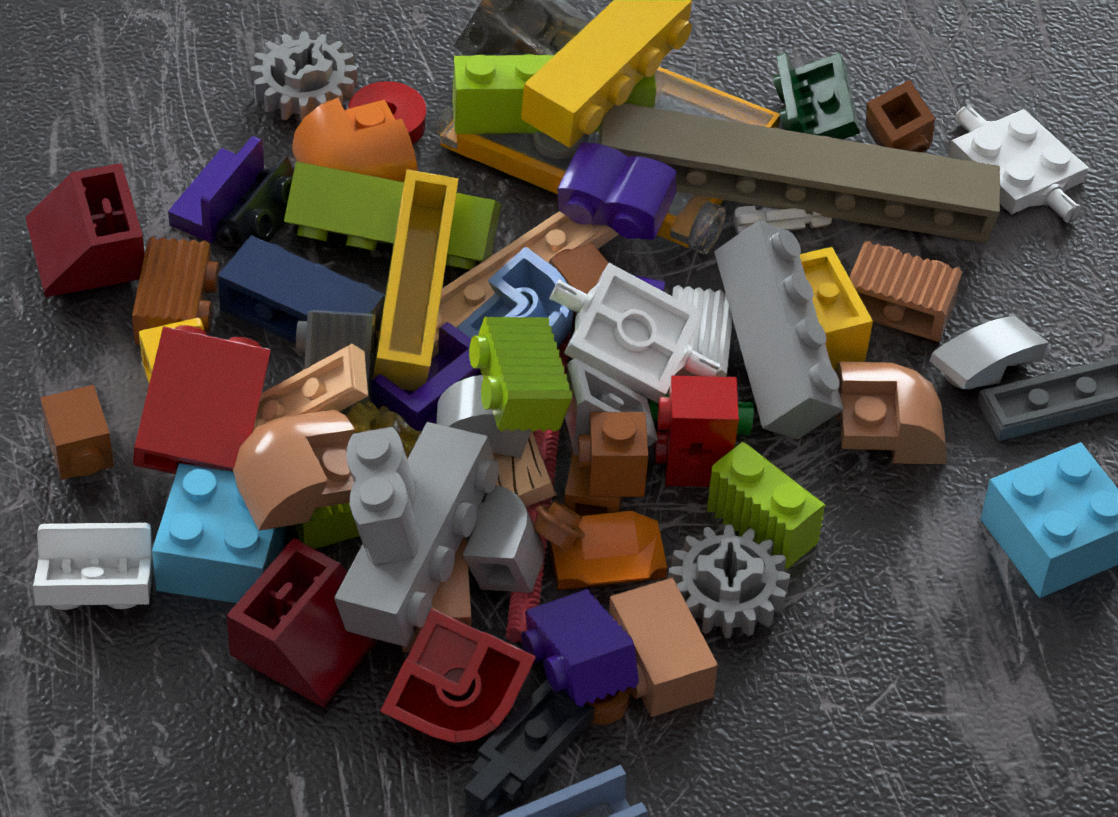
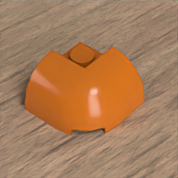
M335 98L319 105L306 115L295 130L292 152L297 162L404 182L406 170L418 171L414 148L403 119L395 120L385 99L344 110L339 99Z

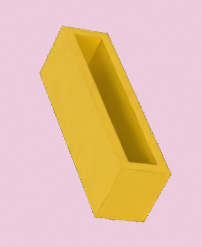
M613 0L524 84L521 119L568 148H571L584 134L591 135L600 125L603 116L614 105L621 106L630 96L633 87L644 76L647 78L651 77L659 68L662 59L673 48L678 50L686 43L692 30V24L689 22L692 0Z
M406 170L372 380L379 374H382L400 389L416 391L427 382L459 178Z

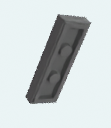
M1118 357L980 390L977 403L998 441L1117 412Z

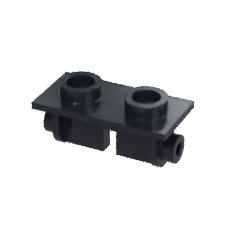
M283 156L275 167L261 170L256 177L257 180L241 198L244 205H235L230 213L218 222L216 237L220 243L229 247L233 244L244 245L251 235L269 242L282 226L294 169L287 156Z

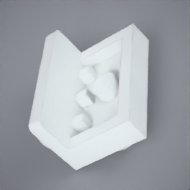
M77 523L41 524L38 527L39 560L33 584L34 606L50 605L55 609L69 610L80 605H108L115 609H127L137 604H149L153 577L150 524Z

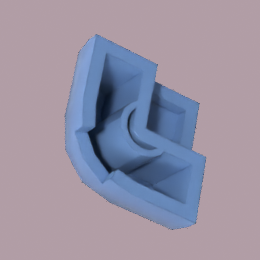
M525 246L487 280L495 294L464 320L457 329L469 338H472L474 335L479 334L484 317L549 318V325L552 326V334H554V342H557L558 350L572 329L574 311L550 300L549 297L559 279L566 284L568 283L556 268Z

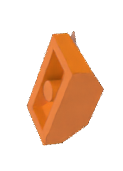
M634 511L581 516L583 519L578 527L584 531L585 537L583 539L577 538L570 550L563 549L549 541V550L558 590L667 577V563L658 521Z

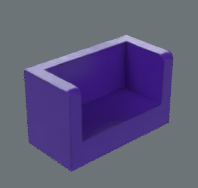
M449 322L439 328L438 354L431 359L427 382L416 391L400 389L385 376L379 374L371 380L372 413L415 445L427 422L437 424V403L445 390L458 381L482 375L480 368H473L470 363L469 347L471 338Z

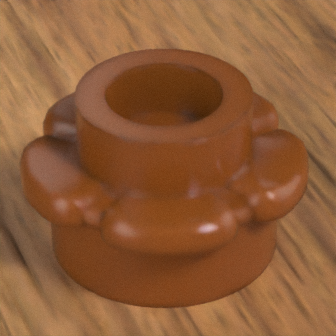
M557 501L553 502L550 509L545 506L537 507L536 510L539 512V516L534 522L535 531L550 542L563 549L570 550L577 538L583 539L585 537L584 531L578 527L583 518L570 508Z

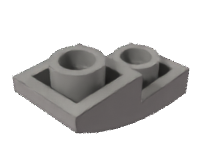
M1009 316L984 323L958 335L935 350L929 362L942 371L952 385L961 389L971 390L975 387L1000 383L1006 366H1016L1020 363L1042 360L1049 342L1016 316Z

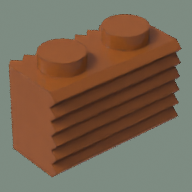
M153 236L148 239L132 314L135 345H140L139 331L194 318H200L204 331L210 332L213 304L212 301H207V295L209 293H217L220 265L219 262H211L210 244L207 241L203 240L199 243L193 239L188 242L184 238L180 241H177L175 238L168 241L164 237L157 240Z

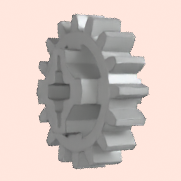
M301 32L299 40H292L289 35L284 34L282 35L281 45L278 46L268 41L265 43L266 54L256 53L254 55L255 66L251 67V84L254 87V98L256 101H264L265 111L268 113L278 108L281 109V119L287 120L294 113L299 114L302 122L304 117L319 105L335 98L339 99L343 107V100H350L354 95V87H357V66H354L353 53H343V43L341 41L328 45L327 35L321 34L316 40L309 39L307 32Z
M726 525L724 534L716 536L710 527H706L703 530L702 541L688 535L685 538L684 550H674L668 579L673 577L694 620L697 618L703 620L702 632L705 634L709 633L715 625L722 627L724 638H731L733 627H741L743 632L750 636L754 633L755 621L769 627L773 622L774 611L782 612L784 609L790 581V574L784 572L786 558L784 555L772 556L774 542L770 539L760 544L753 542L755 530L748 529L740 537L735 536L732 525ZM725 575L729 576V584L731 585V587L728 586V577H725Z

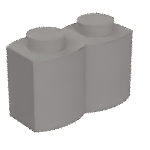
M393 427L355 433L349 440L346 452L347 464L354 482L350 493V508L367 557L373 565L413 559L420 543L419 527L413 512L416 488L400 436Z

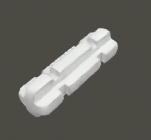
M755 205L736 208L733 220L736 232L739 234L758 220L792 231L805 229V224L809 223L810 228L825 227L831 224L832 218L818 216L822 214L816 212L806 214L805 210L796 208L776 209L760 206L761 209L756 210Z

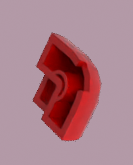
M431 608L425 624L421 628L407 659H405L380 712L433 738L453 743L478 740L495 730L509 713L536 656Z

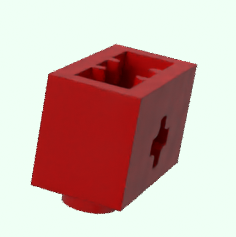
M671 375L669 397H659L658 430H665V432L656 431L658 440L655 442L654 447L655 464H664L665 486H710L712 465L735 448L739 420L737 377Z

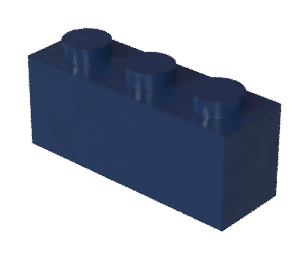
M251 235L218 274L220 310L295 344L298 321H307L308 311L310 310L376 314L374 343L377 340L376 332L381 327L385 294L376 291L370 285L358 283L335 273L322 264H315L292 254L279 245L270 244Z

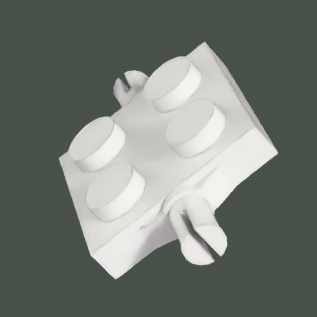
M971 105L964 106L958 111L955 120L968 130L969 133L953 139L947 155L950 158L1000 166V204L1011 215L1030 206L1049 205L1067 223L1078 216L1081 210L1080 205L1076 204L1064 192L1084 182L1088 167L1027 111L1023 109L992 122L982 118Z
M608 263L597 285L588 294L559 279L549 297L550 300L577 313L575 331L564 354L573 359L577 358L657 403L659 402V397L666 395L670 387L671 375L676 376L682 369L695 376L715 377L718 372L719 363H715L692 350L694 346V331L703 312L611 263Z

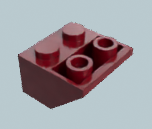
M122 163L71 172L25 217L45 298L140 279L145 255L143 235Z
M294 538L226 615L229 652L232 657L322 707L328 703L377 643L378 639L348 632L344 627L334 599L348 573L339 562Z

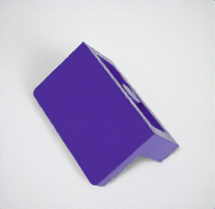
M252 136L238 154L221 148L168 210L169 225L213 243L217 238L218 222L226 217L235 205H244L241 198L257 180L258 173L264 169L263 140Z

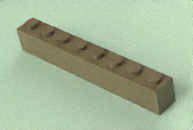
M623 103L621 106L614 105L603 116L598 130L597 144L616 149L628 157L650 158L676 170L677 192L776 209L796 208L805 210L806 214L816 212L822 214L818 216L987 243L1000 212V166L686 114L678 111L638 106L630 103Z

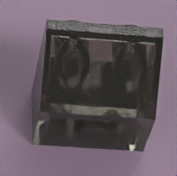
M482 0L455 42L454 47L465 56L556 55L591 20L565 0Z

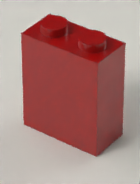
M179 325L176 328L163 326L134 446L133 465L176 474L179 463L233 471L240 446L254 430L271 349L262 348L258 342L245 337H231L229 340L207 336L204 330L190 325Z

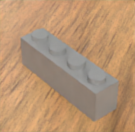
M758 220L715 250L714 253L762 428L798 440L844 410L838 390L839 379L830 363L825 345L826 334L817 318L812 300L813 289L804 273L799 256L801 248L793 233L786 229H781Z
M430 422L426 423L407 459L416 488L413 512L420 532L418 551L413 559L373 565L367 557L364 546H361L334 598L346 631L408 647L417 628L424 626L432 608V598L440 582L447 581L452 573L455 553L463 537L470 536L475 527L477 509L485 493H491L497 483L499 465L494 460L488 436Z

